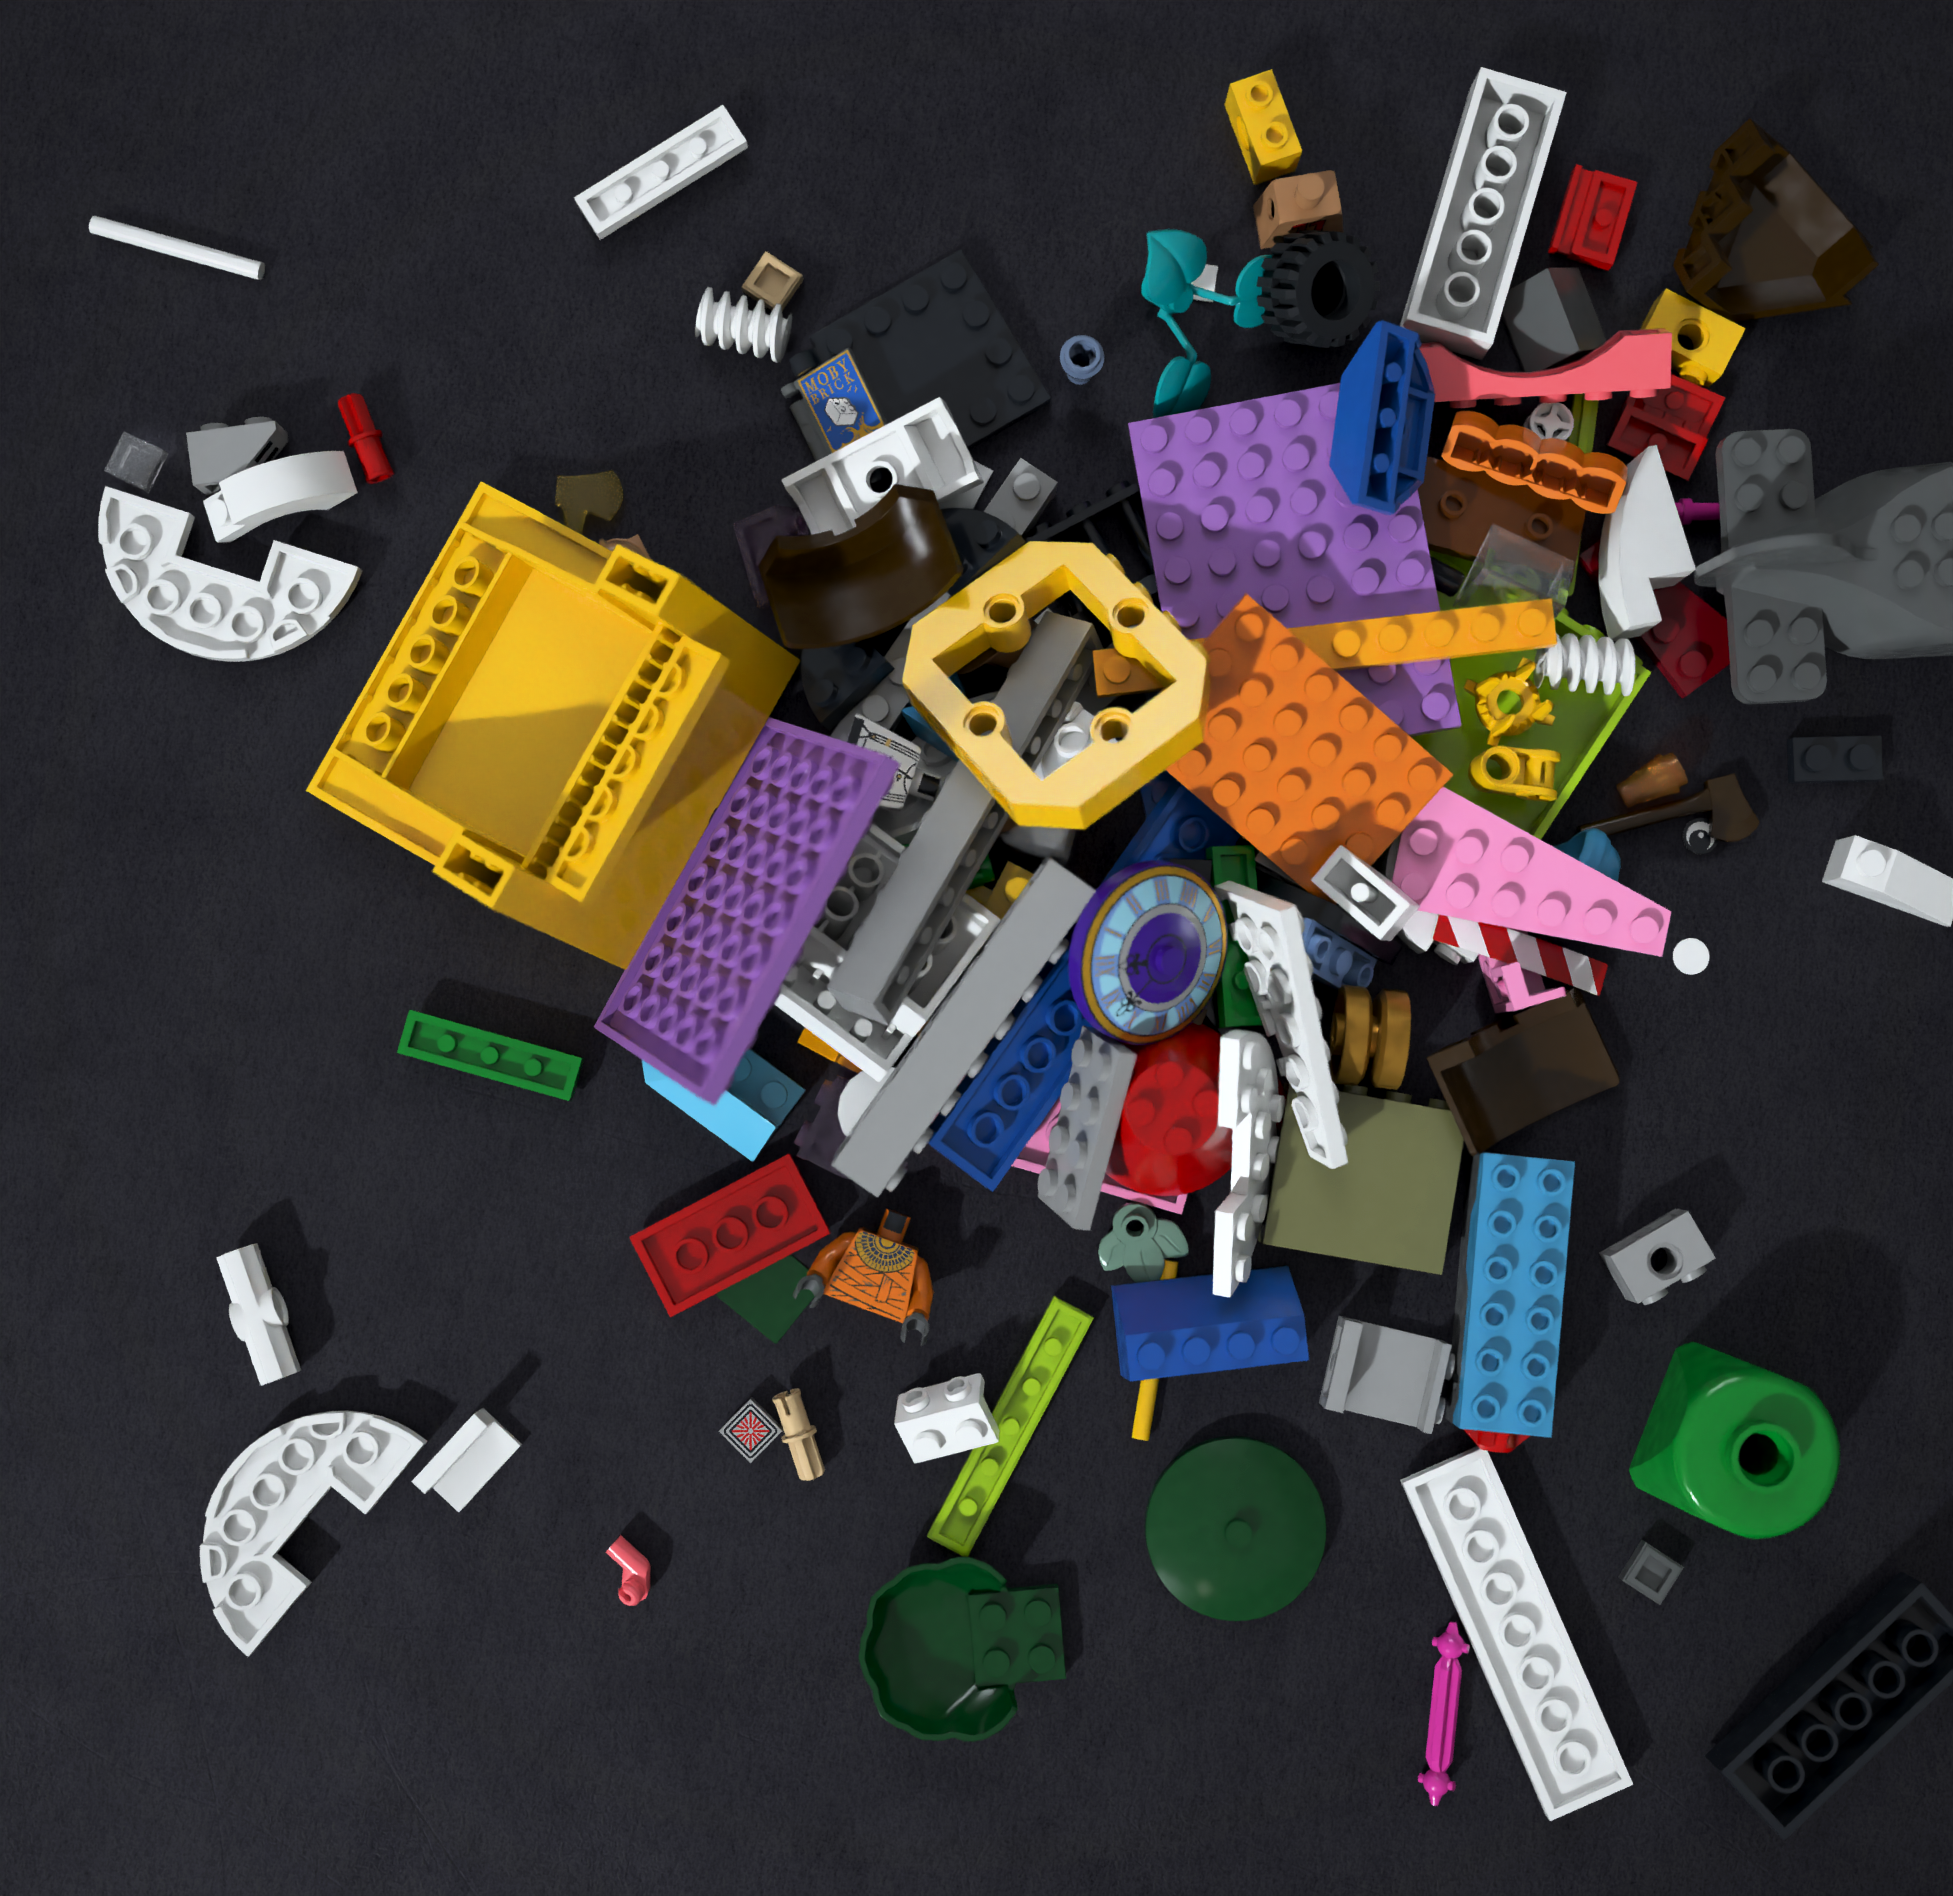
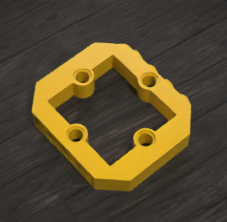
M1029 541L913 624L902 682L911 705L1019 826L1085 829L1204 741L1211 688L1208 664L1211 660L1205 648L1197 640L1190 642L1182 634L1180 625L1170 612L1165 610L1161 613L1153 605L1152 597L1140 582L1133 584L1125 576L1122 565L1112 554L1109 553L1105 556L1093 543ZM1071 590L1111 631L1116 650L1123 656L1137 658L1166 689L1133 714L1126 709L1118 707L1107 708L1099 712L1093 718L1090 725L1093 743L1041 781L1013 750L1012 737L1002 709L996 704L986 701L972 704L948 677L990 647L1003 653L1015 652L1023 648L1031 636L1029 619L1064 593ZM1138 624L1136 627L1128 628L1131 625ZM986 731H993L986 736H979ZM1116 737L1124 738L1119 742H1109L1111 739Z

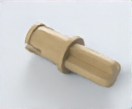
M799 1388L790 1390L791 1394H788V1391H784L775 1395L772 1400L776 1405L785 1433L782 1436V1441L789 1445L799 1478L809 1481L823 1475L825 1468L814 1434L817 1432L816 1426L810 1425L801 1397V1391Z

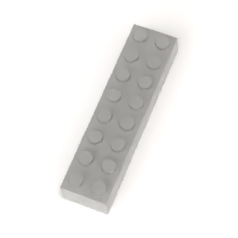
M1046 857L841 1143L835 1152L832 1162L833 1167L877 1198L884 1188L890 1192L895 1189L907 1171L905 1167L908 1162L905 1159L911 1150L917 1154L923 1150L934 1133L930 1129L933 1119L938 1112L944 1116L950 1112L961 1096V1093L956 1090L958 1084L966 1074L974 1078L988 1058V1055L984 1053V1048L994 1036L1000 1041L1013 1024L1015 1017L1011 1010L1020 998L1027 1003L1042 983L1043 979H1041L1038 973L1048 960L1055 964L1070 943L1064 936L1074 922H1078L1084 907L1096 890L1051 858Z

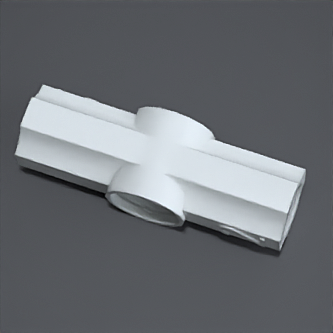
M258 1244L239 1248L216 1257L232 1301L229 1305L231 1324L241 1341L246 1342L260 1385L262 1386L301 1371L286 1328L289 1323V1315L285 1301L279 1290L271 1285Z

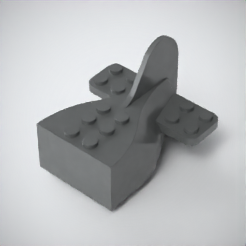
M1797 429L1738 431L1731 433L1719 442L1716 448V466L1721 526V554L1696 567L1694 583L1704 587H1716L1717 591L1724 595L1731 688L1733 695L1738 701L1743 704L1752 705L1804 702L1819 697L1823 694L1827 684L1825 647L1835 652L1861 659L1953 655V462L1875 471L1847 481L1815 499L1811 444L1809 438L1802 431Z

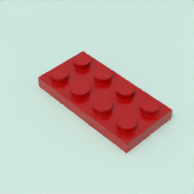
M791 1153L629 1238L669 1316L672 1317L832 1232Z

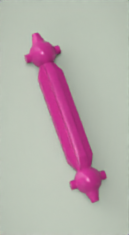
M1452 1621L1449 1622L1446 1631L1440 1637H1433L1432 1645L1437 1646L1442 1656L1435 1665L1426 1747V1759L1430 1769L1425 1774L1420 1773L1418 1776V1782L1423 1783L1425 1790L1429 1793L1430 1802L1433 1806H1438L1442 1795L1446 1794L1448 1790L1454 1791L1456 1786L1454 1781H1450L1446 1771L1453 1761L1462 1676L1458 1657L1462 1653L1468 1654L1470 1650V1645L1465 1644L1463 1638L1459 1635L1457 1623Z

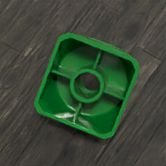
M1692 1341L1676 1348L1630 1464L1629 1472L1636 1488L1727 1531L1749 1539H1762L1791 1532L1808 1522L1819 1512L1830 1496L1838 1475L1840 1446L1833 1420L1813 1389ZM1752 1435L1751 1450L1739 1462L1740 1447L1745 1439Z

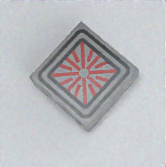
M751 1397L719 1432L751 1463L783 1431V1428Z

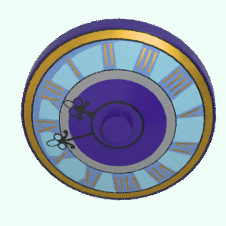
M1149 860L1132 864L1116 872L1092 895L1078 919L1071 940L1069 979L1073 997L1080 1012L1096 1030L1128 1044H1155L1171 1038L1184 1030L1204 1010L1222 976L1228 945V930L1224 909L1218 895L1209 882L1200 874L1185 866L1168 861Z

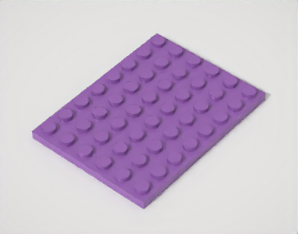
M1340 383L1128 423L1161 613L1165 610L1170 612L1180 625L1182 634L1188 640L1207 638L1245 593L1286 628L1440 611L1418 489L1400 505L1395 514L1386 515L1353 505L1329 466ZM1449 659L1336 671L1411 737L1457 729L1462 726Z
M769 717L720 805L709 819L707 828L629 966L624 970L594 1028L700 1099L716 1106L721 1095L725 1094L730 1088L734 1079V1071L743 1054L754 1044L757 1037V1028L767 1010L776 1003L780 994V986L790 967L794 966L800 959L803 952V943L810 930L822 918L826 909V901L836 882L840 881L846 874L849 867V858L859 840L868 833L876 808L881 799L892 789L895 781L894 775L900 763L885 754Z

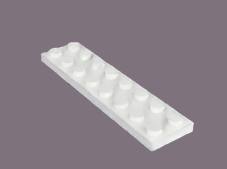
M1476 1446L1401 1479V1484L1547 1818L1552 1821L1633 1785L1488 1451L1481 1450Z

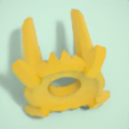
M1523 657L1515 672L1495 673L1480 683L1467 679L1464 690L1475 697V709L1478 718L1490 731L1487 739L1488 745L1497 746L1501 736L1519 735L1530 729L1534 723L1552 726L1556 716L1549 713L1553 710L1554 704L1550 700H1545L1541 703L1537 687L1528 678L1534 671L1536 662ZM1502 691H1513L1520 697L1521 708L1517 714L1512 713L1508 715L1499 709L1497 699Z

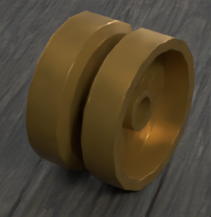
M1341 985L1335 1001L1330 1032V1075L1334 1084L1357 1086L1365 1076L1367 1069L1368 1078L1375 1088L1397 1090L1401 1086L1408 1060L1411 1030L1410 1000L1405 990L1382 988L1372 1005L1371 995L1365 987Z

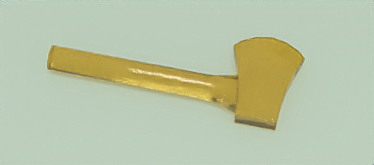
M613 470L578 476L557 475L555 505L562 508L564 525L582 535L587 513L607 521L615 517L621 507L623 492L621 483Z

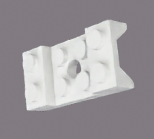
M940 397L782 479L784 487L798 505L811 534L833 530L834 536L857 527L855 519L880 502L894 484L933 490L938 503L941 501L945 503L984 483L946 402ZM878 468H888L893 477L891 487L882 493L874 492L870 486L871 474Z

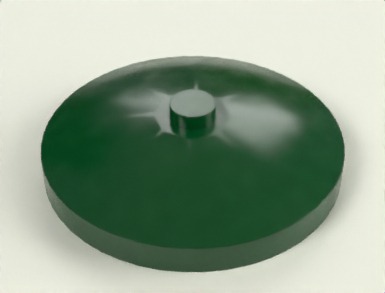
M1243 1436L1212 1438L1200 1442L1179 1454L1169 1463L1157 1479L1148 1499L1145 1512L1146 1545L1157 1575L1180 1602L1200 1614L1215 1619L1247 1621L1281 1610L1296 1599L1308 1586L1320 1565L1324 1553L1326 1518L1320 1495L1314 1483L1291 1456L1274 1445L1255 1438Z

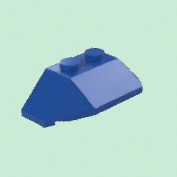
M1383 320L1376 322L1341 376L1329 466L1353 505L1392 515L1424 483L1435 390L1427 363L1419 349L1422 345L1419 334Z

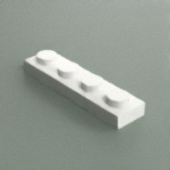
M724 105L580 193L574 199L601 240L747 149V141Z

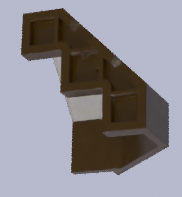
M1749 118L1715 150L1709 165L1714 171L1708 190L1700 191L1688 223L1693 228L1686 248L1678 250L1673 263V267L1686 292L1712 312L1732 322L1851 305L1852 302L1847 292L1879 265L1871 252L1872 244L1794 155Z

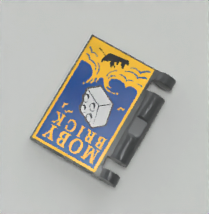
M851 348L845 349L799 379L781 388L784 398H791L799 392L803 396L802 400L794 402L789 408L815 462L888 424Z

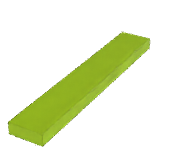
M1053 1296L991 1413L1000 1430L999 1442L971 1450L927 1533L928 1538L963 1557H968L1094 1319L1092 1315Z

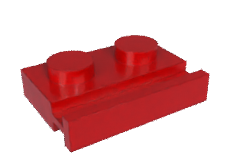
M1576 164L1571 172L1548 253L1555 254L1557 252L1567 255L1568 259L1609 271L1616 258L1637 182L1599 170L1594 172L1582 169V165Z

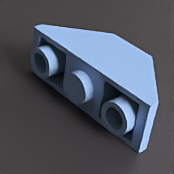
M1304 917L1302 938L1305 952L1310 957L1313 965L1311 980L1337 991L1341 985L1368 987L1373 978V968L1377 959L1313 919Z

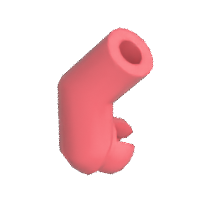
M620 1535L606 1553L623 1568L622 1587L618 1590L620 1600L625 1605L635 1606L640 1601L646 1599L650 1591L651 1565L643 1554Z

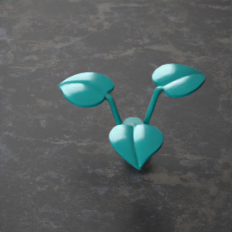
M1176 229L1147 232L1148 261L1141 293L1146 300L1160 307L1158 317L1166 321L1187 354L1186 358L1182 356L1173 358L1162 372L1156 389L1153 418L1197 410L1204 402L1211 383L1210 367L1202 361H1196L1197 352L1172 315L1185 312L1193 301V295H1197L1226 305H1236L1234 322L1241 327L1253 328L1264 323L1261 315L1264 313L1265 308L1258 306L1257 296L1262 295V287H1257L1258 277L1264 276L1265 269L1261 267L1264 259L1272 258L1273 255H1261L1248 262L1237 279L1236 295L1226 296L1191 284L1202 274L1207 261V249L1202 239L1192 233Z

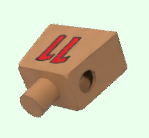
M1332 170L1271 181L1253 206L1261 249L1271 248L1276 243H1284V236L1290 233H1299V230L1343 232V218L1335 171Z

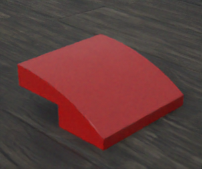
M1671 374V388L1658 389L1657 396L1635 398L1630 397V391L1628 392L1606 445L1635 458L1647 447L1657 445L1664 470L1689 480L1707 444L1708 439L1706 437L1726 397Z

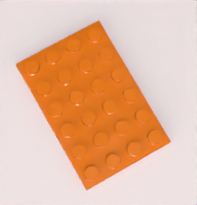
M1245 593L1201 643L1211 660L1208 664L1211 688L1204 741L1165 770L1308 893L1336 905L1337 903L1311 881L1336 849L1342 845L1371 866L1454 774ZM1163 687L1157 695L1163 692L1166 688Z

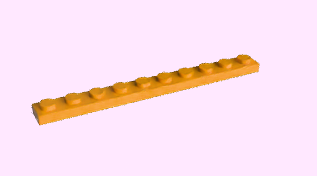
M1552 598L1287 628L1335 671L1550 648L1557 645ZM1206 638L1189 639V641L1197 640L1201 644ZM1116 648L1092 650L1097 698L1157 692L1164 687L1137 658L1123 656Z

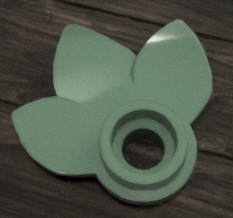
M1129 1202L1117 1209L1113 1216V1229L1101 1239L1098 1249L1099 1260L1105 1271L1119 1269L1124 1266L1134 1282L1160 1280L1165 1266L1164 1258H1180L1187 1256L1189 1253L1188 1243L1181 1228L1172 1220L1157 1218L1154 1211L1148 1205L1140 1202ZM1132 1220H1139L1143 1223V1227L1139 1231H1131L1127 1228V1224Z

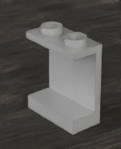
M1338 1316L1319 1404L1327 1410L1340 1413L1347 1410L1414 1426L1424 1433L1432 1434L1434 1424H1440L1444 1415L1445 1398L1440 1396L1444 1379L1450 1380L1455 1366V1354L1450 1353L1452 1345L1440 1339Z

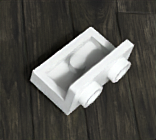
M980 1373L966 1377H955L947 1382L924 1388H914L898 1396L894 1425L914 1464L999 1442L1000 1430L983 1397L985 1381Z

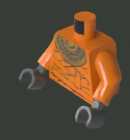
M886 1209L877 1232L860 1227L857 1233L851 1231L842 1233L820 1250L807 1275L798 1282L793 1292L794 1299L797 1298L800 1290L808 1289L813 1292L815 1297L810 1308H815L823 1294L903 1323L900 1339L904 1343L906 1333L909 1330L916 1329L922 1334L920 1346L925 1345L929 1334L928 1319L934 1291L928 1263L918 1256L919 1248L902 1242L911 1217Z

